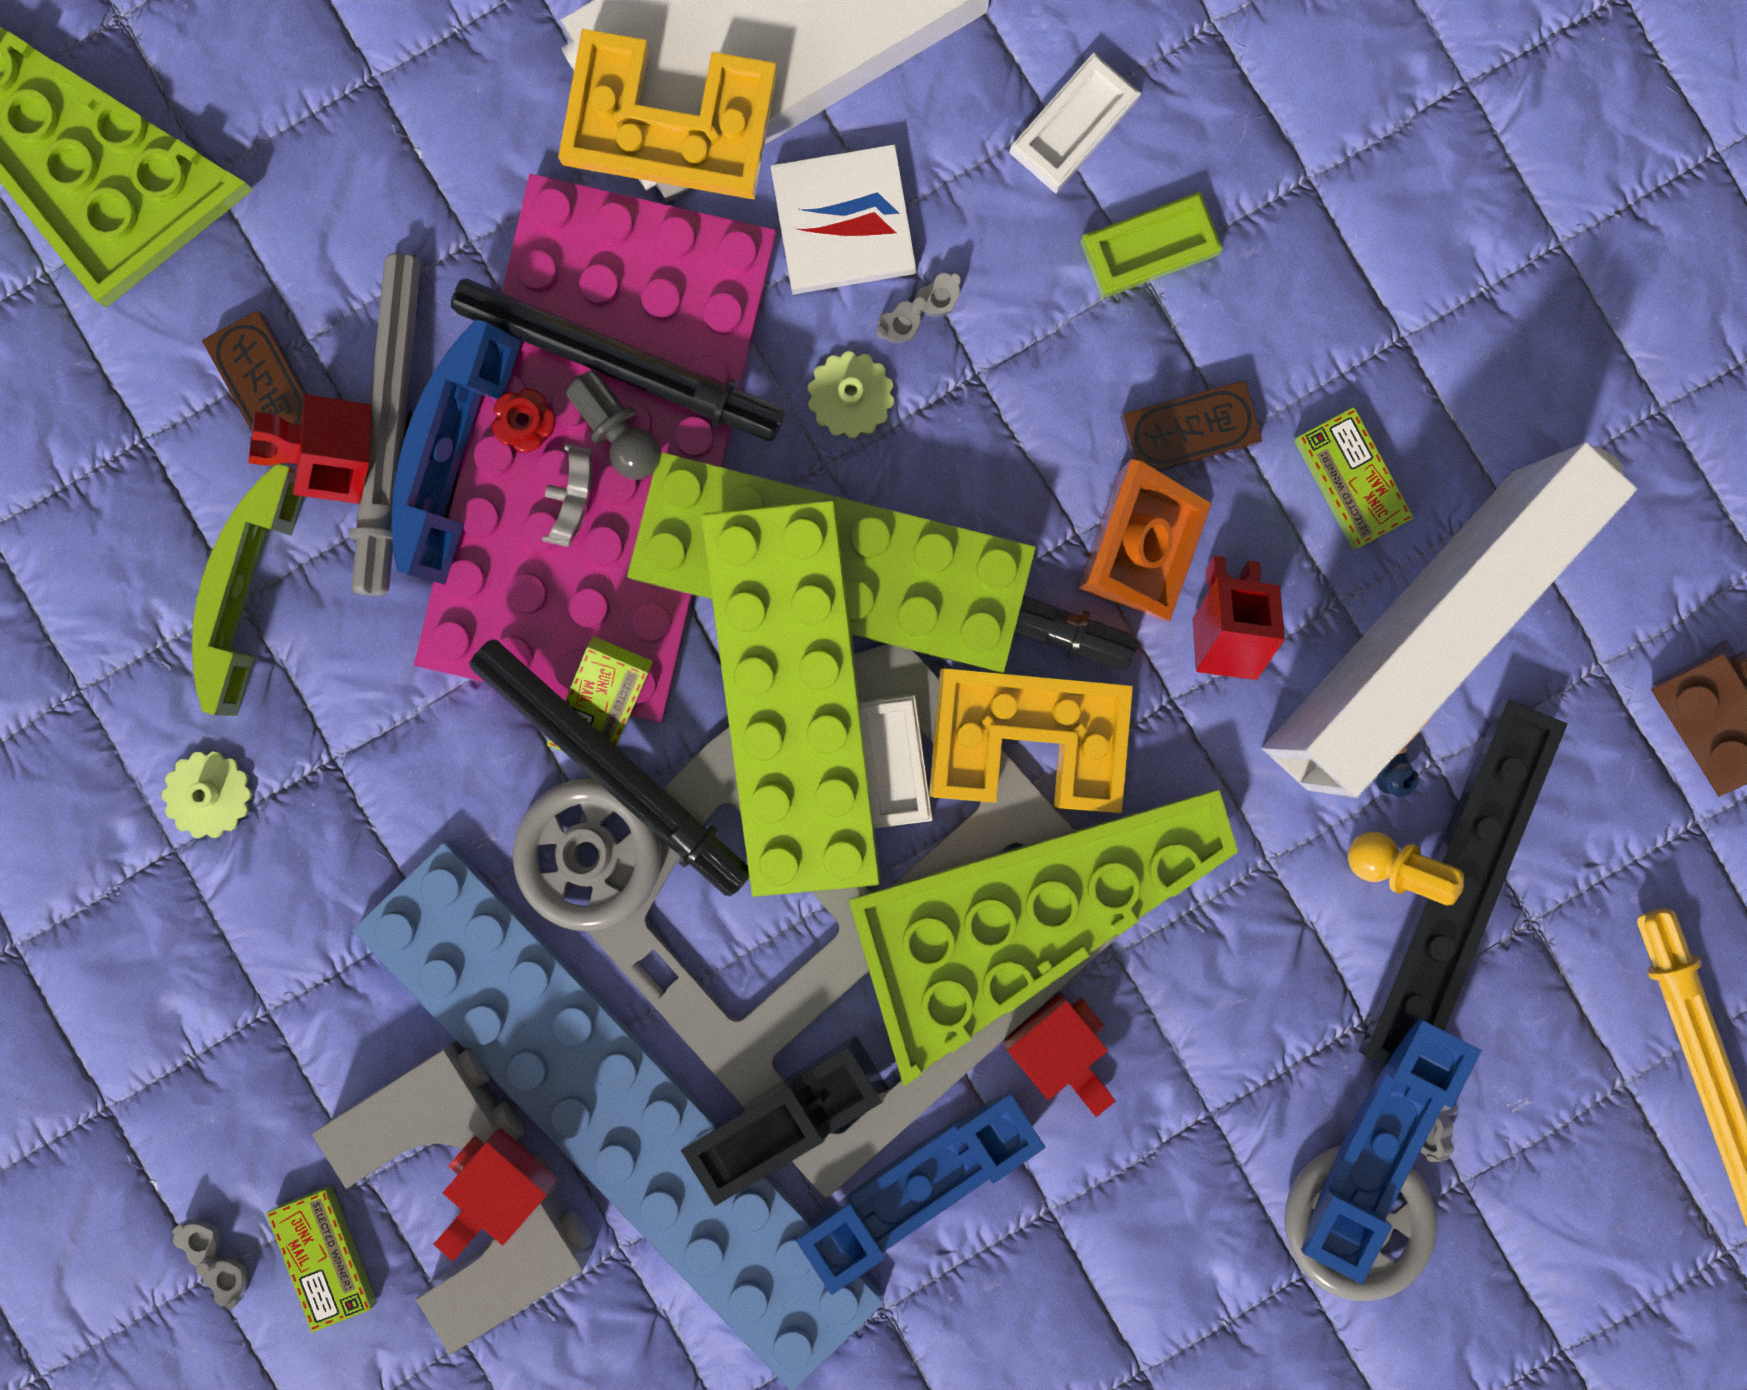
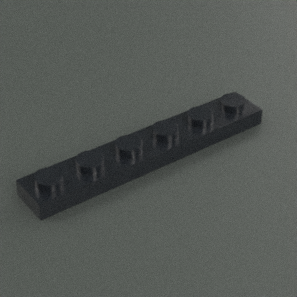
M1509 699L1499 700L1435 859L1458 868L1464 873V889L1453 905L1447 906L1420 896L1358 1050L1363 1055L1387 1064L1396 1048L1419 1018L1445 1030L1568 723Z

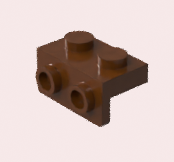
M1724 640L1714 645L1712 654L1652 683L1651 686L1652 693L1718 797L1747 785V651L1744 650L1735 654L1728 641Z

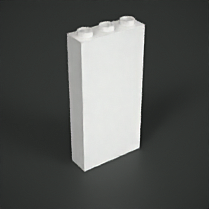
M593 0L561 19L570 43L561 47L574 71L582 29L647 40L650 52L640 105L700 116L711 52L776 63L778 73L765 144L986 14L988 12L989 0ZM639 179L645 190L656 185L666 203L692 189Z
M1585 442L1513 471L1261 749L1307 791L1358 798L1636 492L1637 488L1623 476L1625 470L1620 461L1608 451L1597 446L1591 447Z

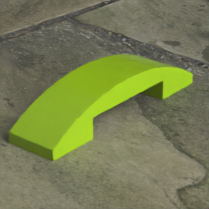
M277 464L253 485L230 515L209 556L196 600L192 632L193 674L202 712L218 716H237L255 656L231 648L267 529L290 536L294 529L303 496L293 495L295 469Z

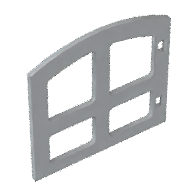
M889 644L854 654L859 701L915 693L920 730L934 745L939 679L914 651ZM729 727L710 741L664 788L673 799L703 825L721 804H731L741 813ZM1001 749L997 803L979 801L978 808L892 885L999 854L1013 843H1020L1025 846L1072 832L1074 829ZM660 838L662 849L661 867L656 884L644 904L633 915L617 925L587 932L738 1102L744 1106L785 1079L774 1065L775 1055L869 972L848 900L851 897L871 892V890L866 886L811 891L838 922L839 931L837 935L747 1016L741 1019H734L726 1013L648 925V912L670 872L680 859V856ZM619 859L615 872L607 880L608 883L622 891L632 876L634 866ZM1117 934L1091 952L1087 959L1009 1014H1003L971 1037L972 1040L955 1052H949L922 1071V1075L905 1087L900 1078L889 1088L883 1103L857 1117L846 1128L830 1133L823 1143L794 1159L792 1162L825 1199L830 1197L1120 935ZM653 949L678 976L668 986L666 992L658 986L637 962L647 956Z

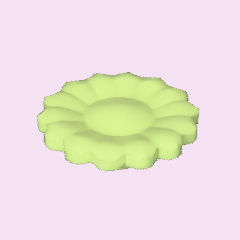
M851 351L844 352L841 357L835 355L828 357L825 366H818L815 369V380L808 384V393L811 396L808 406L810 411L816 414L817 424L821 427H828L833 436L845 434L850 439L857 438L861 433L870 435L875 431L876 425L884 424L888 418L887 410L892 408L894 404V398L890 394L893 389V382L885 377V367L880 363H873L871 356L867 354L857 357Z
M195 752L191 755L190 759H180L175 764V771L168 773L165 777L167 787L162 791L161 795L162 800L167 803L165 813L168 818L175 819V825L178 830H189L195 838H202L205 835L211 838L220 837L225 830L232 831L236 829L239 824V818L245 817L249 812L247 802L252 798L253 794L247 786L248 774L239 770L238 762L235 759H225L220 752H211L208 755L203 752Z

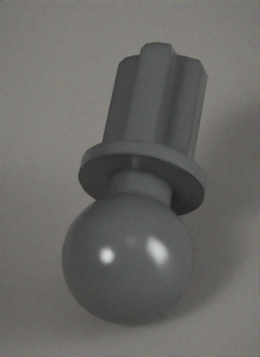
M591 370L577 377L570 384L566 393L567 397L593 429L594 433L591 436L593 442L601 444L607 440L610 441V460L614 469L621 476L631 480H641L651 476L661 459V447L658 440L650 432L640 428H632L629 425L635 418L636 411L633 407L625 409L597 372Z

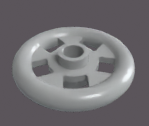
M582 778L564 782L541 795L522 818L513 846L514 872L520 890L526 900L545 919L563 928L576 931L606 929L623 922L633 915L650 896L658 879L662 859L660 838L593 778ZM581 804L587 819L586 823L576 824L564 831L558 814L569 807ZM614 812L627 823L631 830V833L619 844L614 835L603 826V822ZM589 842L594 844L598 850V859L590 867L586 866L580 857L582 847ZM556 844L555 858L559 870L552 873H541L539 845ZM619 859L634 866L632 876L622 891L607 881L615 872ZM569 882L578 886L592 887L589 906L576 905L565 901Z
M1337 1146L1313 1158L1304 1166L1294 1180L1285 1206L1284 1223L1287 1241L1291 1253L1301 1270L1323 1290L1335 1296L1353 1301L1384 1299L1397 1294L1411 1285L1428 1264L1437 1236V1216L1434 1201L1426 1183L1412 1167L1400 1190L1406 1201L1395 1211L1391 1212L1390 1210L1386 1218L1392 1225V1228L1382 1248L1389 1241L1393 1229L1407 1236L1408 1242L1401 1255L1394 1262L1379 1251L1363 1284L1304 1255L1301 1248L1310 1223L1311 1209H1315L1324 1183L1341 1146Z

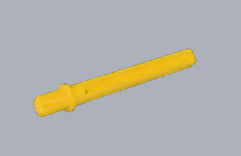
M1666 908L1654 909L1640 915L1637 920L1652 963L1647 969V973L1650 979L1657 980L1747 1227V1109L1697 969L1702 966L1700 957L1691 955L1677 914L1673 910Z

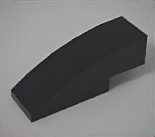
M855 1035L720 1121L684 1146L681 1152L713 1205L717 1206L820 1145L830 1133L883 1103L889 1088Z

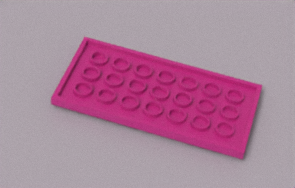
M529 173L502 293L699 374L710 376L724 383H727L732 378L738 381L737 389L741 390L777 234L776 230ZM521 341L506 392L512 391L516 394L520 393V390L524 388H530L543 394L547 399V407L551 408L555 413V429L542 446L534 451L519 452L511 444L505 446L498 441L492 430V422L496 419L493 408L497 400L481 396L464 450L448 519L463 523L464 525L445 585L433 582L414 666L485 682L470 669L469 662L473 655L487 641L495 639L565 701L592 636H595L653 661L630 716L664 723L694 595L632 580L627 577L653 474L641 480H631L621 476L614 469L610 460V441L607 440L601 444H595L591 439L594 433L593 429L567 397L566 391L577 377L593 369ZM595 371L625 409L633 407L637 414L629 425L632 428L644 429L654 435L660 444L662 453L724 467L732 426L724 423L720 429L712 427V419ZM521 414L517 418V423L521 426L526 425L529 421V417L526 414ZM564 443L589 448L593 454L591 456L593 482L587 502V510L582 527L570 547L542 541L544 535H549L564 503L561 500L545 497L546 487L548 484L567 488L569 452L565 450Z

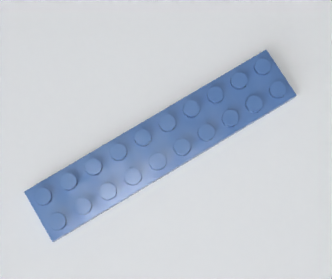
M450 841L443 842L351 930L465 1050L468 1048L472 1049L489 1076L789 1390H795L884 1304V1295L864 1274L831 1296L795 1240L813 1221L769 1175L717 1206L713 1205L682 1154L681 1149L719 1122Z

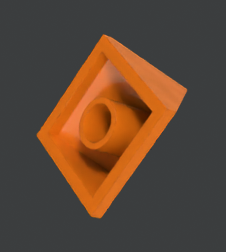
M1131 459L1118 472L1077 590L1170 622L1212 503L1146 463Z

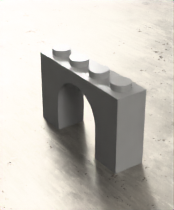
M457 1041L452 1042L312 1133L315 1141L346 1189L412 1148L428 1144H445L463 1149L475 1135L486 1143L500 1127L529 1152L521 1139V1136L524 1135V1129L516 1112L506 1102L499 1104L486 1083L490 1080L489 1074L484 1070L472 1049L468 1048L465 1050ZM535 1157L539 1162H541L547 1169H549L553 1173L550 1166L542 1157ZM557 1182L504 1246L493 1239L478 1251L432 1279L416 1298V1302L450 1355L583 1271L592 1254V1250L589 1247L592 1244V1237L581 1216L574 1210L567 1212L555 1193L558 1189Z

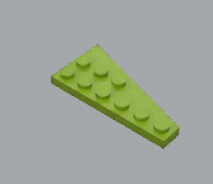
M0 27V183L97 303L106 308L254 190L243 180L217 166L185 143L170 136L138 113L61 64L43 55L11 32H7Z
M1220 790L1206 791L849 898L850 908L903 1086L905 1087L923 1074L922 1071L946 1054L955 1052L972 1040L971 1037L1003 1014H1009L1090 956L1091 952L1117 934L1121 935L1139 922L1138 919L1171 896L1175 897L1236 854L1238 849Z

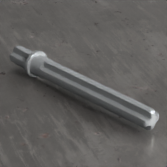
M401 253L389 254L384 262L370 399L369 466L360 505L358 506L356 528L349 530V538L356 541L352 590L354 593L371 597L385 596L390 586L393 555L392 500L398 460L404 442L421 268L418 258Z

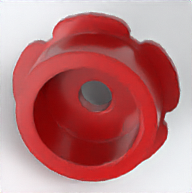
M524 388L520 390V393L516 394L512 391L503 394L493 408L496 419L492 422V430L498 441L505 446L513 445L515 450L519 452H531L540 448L548 437L552 435L556 425L555 413L551 408L547 407L546 397L537 390ZM521 414H526L529 417L528 423L524 426L517 423V418Z

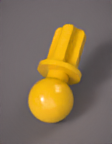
M1376 831L1365 832L1357 836L1348 849L1349 866L1359 878L1369 882H1379L1390 877V889L1395 893L1402 894L1408 890L1447 906L1453 905L1464 889V873L1460 869L1421 855L1420 848L1413 844H1407L1399 852L1394 840L1384 833Z

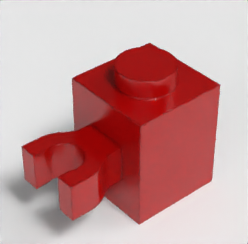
M305 394L299 424L290 423L274 414L255 411L248 463L263 466L281 463L295 464L293 495L360 504L370 458L371 404Z
M1213 556L1206 568V583L1209 592L1192 619L1196 672L1257 680L1285 640L1280 585L1259 582L1261 578L1260 562L1248 560L1239 574L1240 579H1235L1226 571V557Z
M1060 991L1003 1040L1008 1053L1047 1100H1050L1069 1084L1096 1118L1116 1102L1108 1088L1089 1067L1108 1052L1097 1036L1106 1027L1082 997L1071 1005Z
M501 1127L486 1143L475 1135L448 1165L457 1176L442 1192L462 1211L433 1245L452 1262H454L481 1229L485 1230L500 1245L504 1246L544 1200L559 1178Z

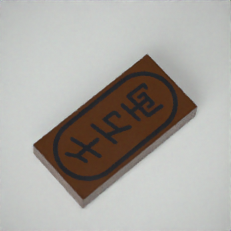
M256 310L202 340L251 432L253 430L255 411L277 415L290 423H300L304 396L308 393L263 313Z
M1245 380L1127 412L1120 417L1132 459L1140 460L1157 471L1240 450L1262 442Z

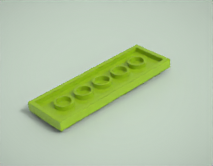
M661 452L660 463L653 473L627 574L629 579L712 600L701 521L702 514L706 512L835 498L851 634L892 646L1004 673L1035 546Z
M835 498L706 512L701 515L752 897L877 886L880 883L881 876Z

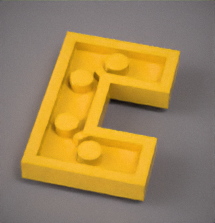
M588 29L581 30L558 155L563 166L755 200L778 73L776 63L711 52L700 116L640 105L650 52L647 40Z
M940 669L929 796L933 798L997 803L1002 739L1059 744L1054 807L1122 813L1133 686Z

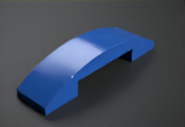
M476 319L455 341L433 372L412 415L402 445L395 476L392 500V541L397 571L444 585L464 525L463 523L445 518L444 514L481 396L498 400L505 394L522 341L488 322Z
M1420 1018L1417 1020L1375 1081L1339 1149L1318 1198L1301 1248L1304 1255L1361 1284L1364 1283L1392 1228V1225L1386 1218L1443 1106L1446 1105L1451 1109L1453 1108L1482 1052L1481 1049Z
M1007 1092L956 1120L900 1156L841 1199L800 1233L795 1240L832 1296L884 1260V1251L989 1179L993 1184L1041 1152L1046 1146L1011 1093Z

